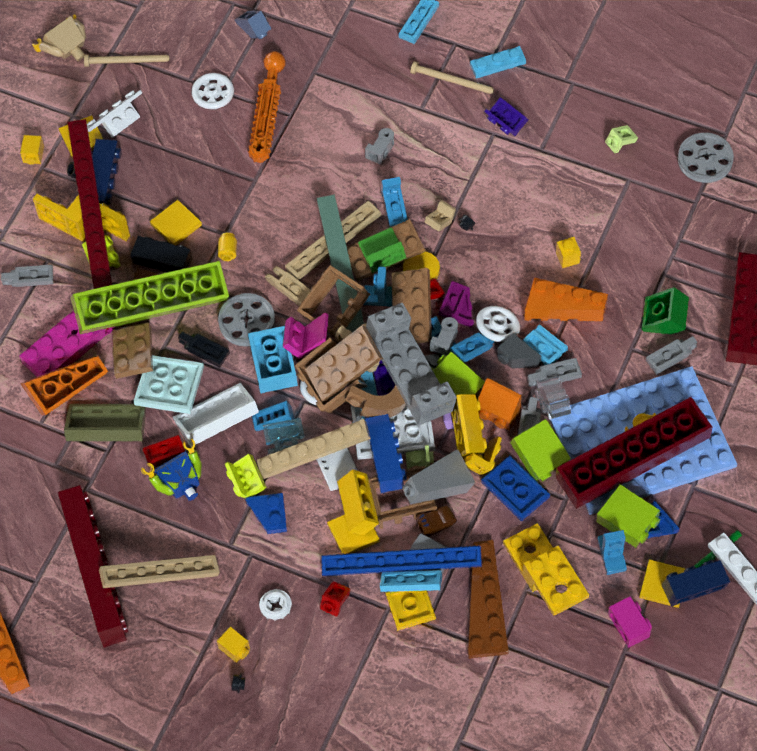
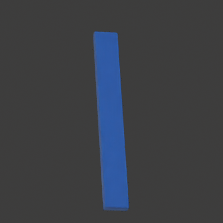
M481 546L322 555V576L482 567Z

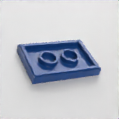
M510 455L481 479V483L521 522L550 498V494Z

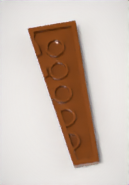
M494 541L473 542V546H481L482 567H472L468 658L508 655L509 650Z

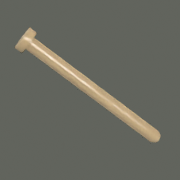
M84 54L85 67H90V64L168 62L170 60L169 55L89 57V54Z
M414 61L410 73L412 74L418 72L488 94H493L494 92L493 87L419 66V62Z

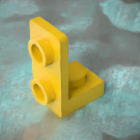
M497 436L489 441L484 457L474 453L464 457L463 460L468 469L479 475L490 472L495 465V456L501 449L500 443L502 438Z

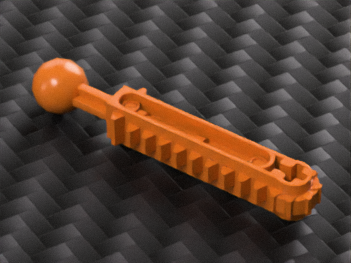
M277 51L266 54L263 63L268 71L267 79H264L263 83L258 84L259 91L248 151L249 157H251L253 162L263 163L266 159L270 158L271 141H273L272 135H274L273 129H275L274 123H276L275 117H277L276 111H278L277 105H279L278 99H280L281 95L280 85H277L278 73L284 69L286 59Z

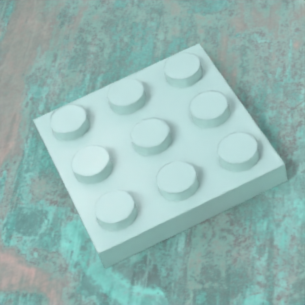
M152 355L153 371L142 373L134 398V405L191 414L204 370V363Z

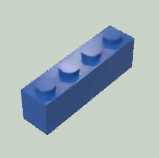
M388 414L365 418L371 437L369 442L380 492L384 493L402 489L404 486L403 481L407 480L405 469L400 467L403 464L401 452L397 453L396 450L399 448V442L397 437H393V433L396 432L394 421H390Z

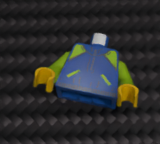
M191 439L192 446L190 448L186 447L185 441L183 442V447L189 451L188 454L185 451L155 470L151 463H147L150 467L149 472H146L143 467L141 468L142 474L149 476V481L158 492L168 496L173 495L175 498L185 495L189 501L194 500L198 496L194 488L199 486L198 479L201 477L202 463L197 451L194 450L195 441Z

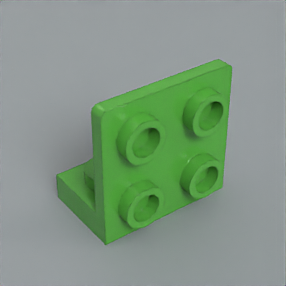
M388 228L358 242L372 273L378 271V267H388L406 259L404 247L401 241H398L392 228Z

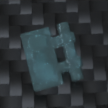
M301 418L263 425L266 445L274 444L275 448L267 449L268 455L299 444L297 440L305 438ZM282 442H292V445L282 447L280 445Z

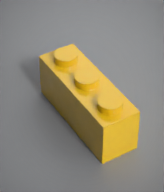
M352 469L339 479L337 483L349 532L364 536L376 527L379 521L367 473Z

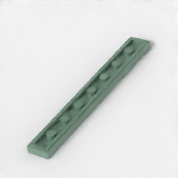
M335 194L317 198V204L331 266L354 280ZM338 279L335 284L343 314L349 306V299L356 297L357 290ZM361 308L346 327L351 332H354L364 324Z

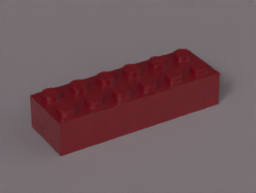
M742 252L738 254L725 360L727 362L757 365V254Z

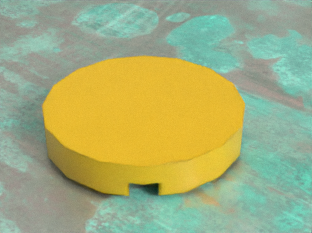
M426 251L405 260L403 263V271L428 268L430 270V280L437 279L440 274V263L437 257Z

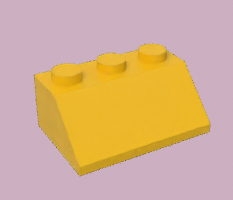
M475 394L456 395L457 398L451 416L457 450H459L462 457L472 453L481 455L485 453L487 443L485 437H482L481 430H483L484 425L478 413L480 411L479 399H476Z

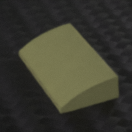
M69 404L64 428L66 441H143L146 407L134 404Z

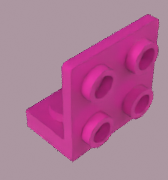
M322 314L305 327L294 318H288L285 322L283 348L298 359L311 353L313 349L320 346L327 339L328 314Z

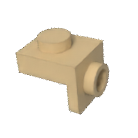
M442 200L439 202L437 210L426 216L425 223L433 229L441 231L452 223L456 209Z

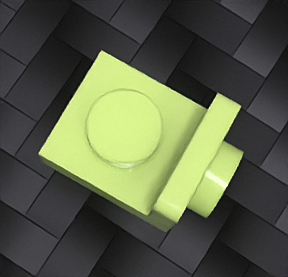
M626 125L612 128L605 143L614 153H618L623 145L635 143L638 137Z
M425 445V450L406 452L407 470L413 466H425L427 468L430 466V463H434L433 451L429 452V445Z

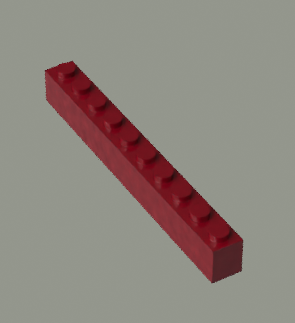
M83 119L67 123L93 289L112 285L87 121Z

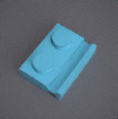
M540 324L522 340L542 356L541 362L545 365L555 363L564 352L568 351L567 345Z

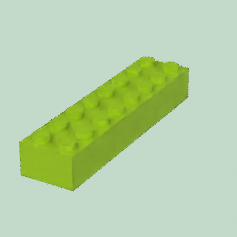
M220 261L75 293L71 296V302L79 333L85 334L224 302L229 298Z

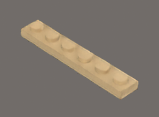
M369 201L341 221L346 243L381 216V212ZM325 235L285 265V269L297 280H300L329 257Z
M362 419L257 459L262 478L266 479L371 439L367 422Z
M215 555L101 566L99 569L103 588L215 577L220 573Z

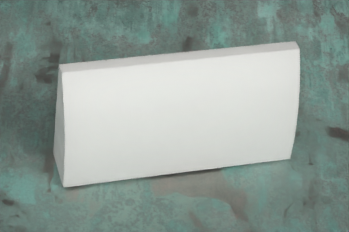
M239 383L193 406L191 414L179 413L173 416V420L191 447V439L195 441L196 445L259 413L255 400L243 385Z

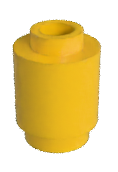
M223 233L218 239V257L223 261H231L236 258L237 239L232 233Z

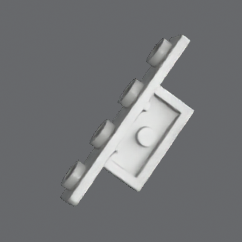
M132 90L125 95L126 99L123 102L119 100L112 105V110L108 111L107 109L99 114L100 119L97 121L93 119L88 122V132L102 123L109 135L114 137L140 118L130 102L142 94V91L134 92Z

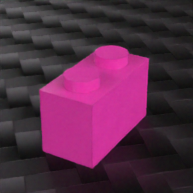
M631 596L610 606L608 611L610 619L628 648L649 638L652 629L649 620L640 613L641 608L638 602H634Z

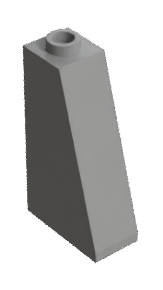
M455 450L410 477L402 489L411 505L467 493L476 482L459 450Z

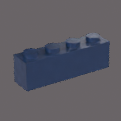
M96 139L92 155L99 203H104L107 206L112 204L111 191L115 189L116 183L114 176L118 174L119 165L117 162L118 159H121L122 149L119 148L118 141Z

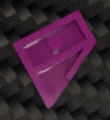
M452 281L438 315L445 318H454L458 323L472 328L474 319H472L470 289L467 286Z

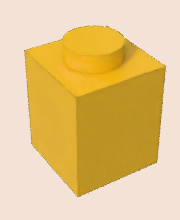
M24 135L20 151L23 163L30 165L41 164L44 151L42 136Z
M575 237L558 241L556 244V255L562 268L580 263L581 251Z
M231 626L217 640L218 648L236 663L240 659L243 660L250 651L248 640Z

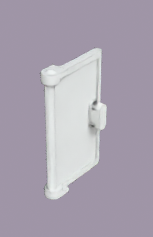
M348 448L316 459L330 491L339 489L337 481L352 469L358 471Z

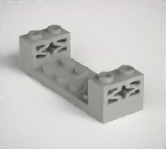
M402 302L368 316L366 328L383 358V364L419 426L453 412L457 397L448 382L440 384L409 330L411 316Z

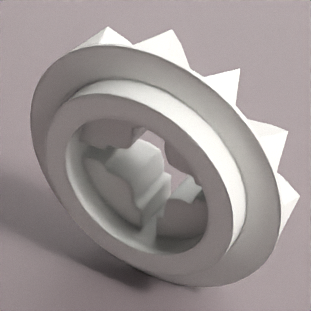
M274 589L262 596L259 606L261 613L267 619L276 621L277 619H284L287 614H290L292 602L286 592ZM277 602H279V606L281 608H275L272 611L273 607L270 603L276 604Z

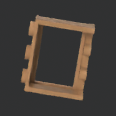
M330 265L322 273L317 284L311 288L306 299L300 303L297 311L310 322L314 321L315 318L312 317V314L338 279L357 290L359 293L354 299H349V306L345 312L338 314L336 318L337 323L332 329L327 327V333L334 337L342 325L345 328L349 325L371 294L362 285Z
M332 338L327 339L295 365L298 371L296 373L302 382L305 381L308 387L306 389L312 397L316 398L317 407L322 412L326 411L330 414L345 402L352 385L359 389L368 387L362 377L359 376L332 400L321 401L305 369L338 344Z
M413 466L405 470L407 480L403 482L408 481L410 477L425 469V466ZM377 475L368 479L379 521V529H383L384 521L394 519L395 524L402 523V517L413 515L414 519H417V515L421 514V512L437 510L435 500H430L381 512L375 490L380 488Z

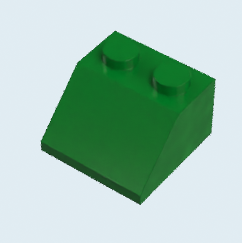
M675 287L645 297L642 331L672 335L685 330L689 297Z

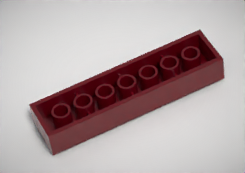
M689 397L556 468V479L577 509L617 488L619 485L636 478L711 438L713 427L693 398Z
M81 485L59 491L57 493L103 647H108L127 641L125 633L129 631L123 616L116 587L103 588L99 569L101 566L109 565L87 491L83 492Z

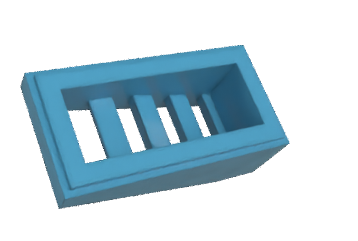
M287 401L259 410V413L252 416L255 431L295 422L292 407ZM259 417H263L264 423H260Z

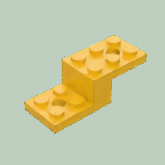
M39 194L34 196L33 202L39 219L82 242L85 241L79 194L68 208L62 204L52 202L47 196ZM104 203L100 204L104 230L127 241L130 233L125 215L119 211L115 212Z
M538 523L503 540V545L531 591L538 590L553 616L589 598V593L559 545L554 548L552 547ZM533 546L536 551L534 553H527L525 548ZM558 585H564L567 590L564 593H559L555 588Z

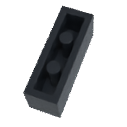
M138 236L130 253L133 264L167 273L189 268L192 261L191 250L187 247L172 245L167 241L153 240L150 237Z

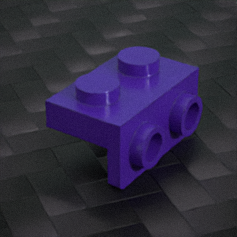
M501 97L490 111L487 109L484 111L489 115L487 119L494 125L499 123L501 125L499 129L507 135L511 133L516 136L529 120Z

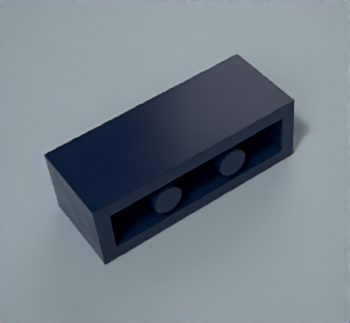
M710 560L703 563L701 567L696 568L692 566L685 569L683 573L673 572L667 575L666 580L661 585L670 605L674 606L725 589L730 580L721 560L716 562Z

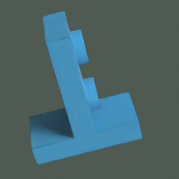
M400 177L382 180L381 194L384 198L389 227L391 228L407 220L401 191Z
M378 267V274H374L375 286L365 285L364 287L371 295L363 305L392 307V287L387 286L386 267Z
M624 530L598 536L597 540L606 574L610 575L627 571L623 556Z

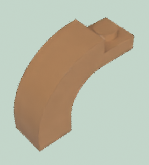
M352 385L345 399L352 406L361 408L360 415L366 418L388 414L389 418L399 414L406 407V403L396 385L389 394L383 396L372 395Z

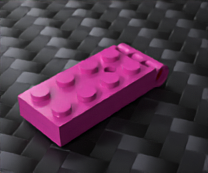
M73 310L19 355L21 362L38 377L73 364L101 339L110 334L115 327L80 334Z

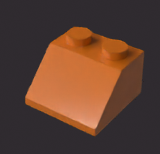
M487 378L478 398L480 402L479 417L493 422L498 428H505L510 431L521 413L522 395Z

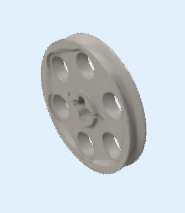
M694 134L685 139L679 148V167L688 178L702 183L716 182L724 178L732 168L733 150L725 139L716 134ZM703 140L706 144L699 146L696 144V141ZM720 144L723 146V149L716 150L713 146ZM689 150L693 155L685 156L683 152ZM725 159L728 161V164L721 165L718 161ZM695 165L698 169L690 171L688 166ZM714 170L716 174L710 176L706 174V171Z
M243 293L233 296L223 304L219 311V328L222 335L229 342L238 346H250L248 333L255 330L262 331L274 328L275 314L273 307L265 298L257 294ZM240 302L243 306L240 309H234L233 304ZM254 302L262 304L258 309L252 308L251 305ZM246 312L248 313L249 320L247 322V328L244 322ZM263 316H269L271 318V320L267 323H263L260 321V319ZM225 317H231L233 318V321L231 323L226 324L223 322V319ZM234 331H240L242 332V335L238 338H235L232 336V333Z

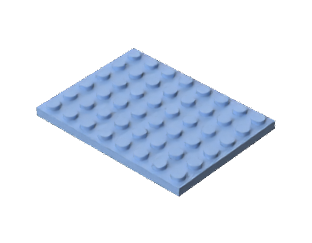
M692 366L548 412V418L553 430L571 457L570 460L625 432L626 426L628 429L633 428L632 423L636 415L641 413L648 415L656 413L657 415L692 397L713 427L711 438L622 484V486L640 498L737 467V462ZM617 488L585 504L589 515L598 513Z

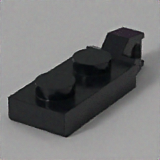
M181 332L178 337L179 343L184 345V349L219 368L230 354L229 349L198 333L190 336Z

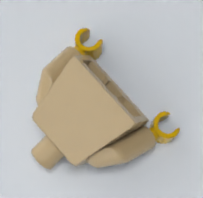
M74 14L72 15L73 18L71 16L66 18V20L44 35V42L38 38V44H32L36 52L43 51L63 59L72 55L77 61H80L84 58V52L80 48L83 47L86 38L85 26Z

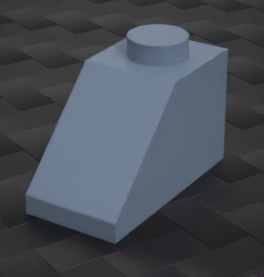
M247 11L235 19L236 24L251 38L262 39L271 30L262 11Z

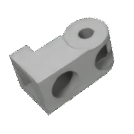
M384 128L379 131L373 145L368 143L365 148L366 159L382 165L394 146L393 130Z
M451 317L443 319L438 338L432 337L430 351L440 355L445 354L446 356L450 353V348L453 346L458 332V322L456 319Z

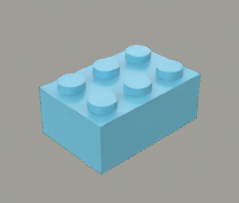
M285 326L248 333L260 393L298 386L292 353L283 348Z

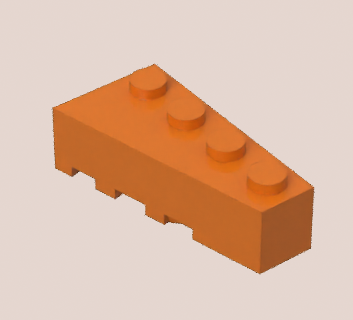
M534 278L525 308V321H531V319H541V321H549V319H560V321H568V319L603 321L608 294Z
M92 356L20 384L40 414L47 415L108 373V370L98 356Z
M0 612V680L10 694H14L30 687Z

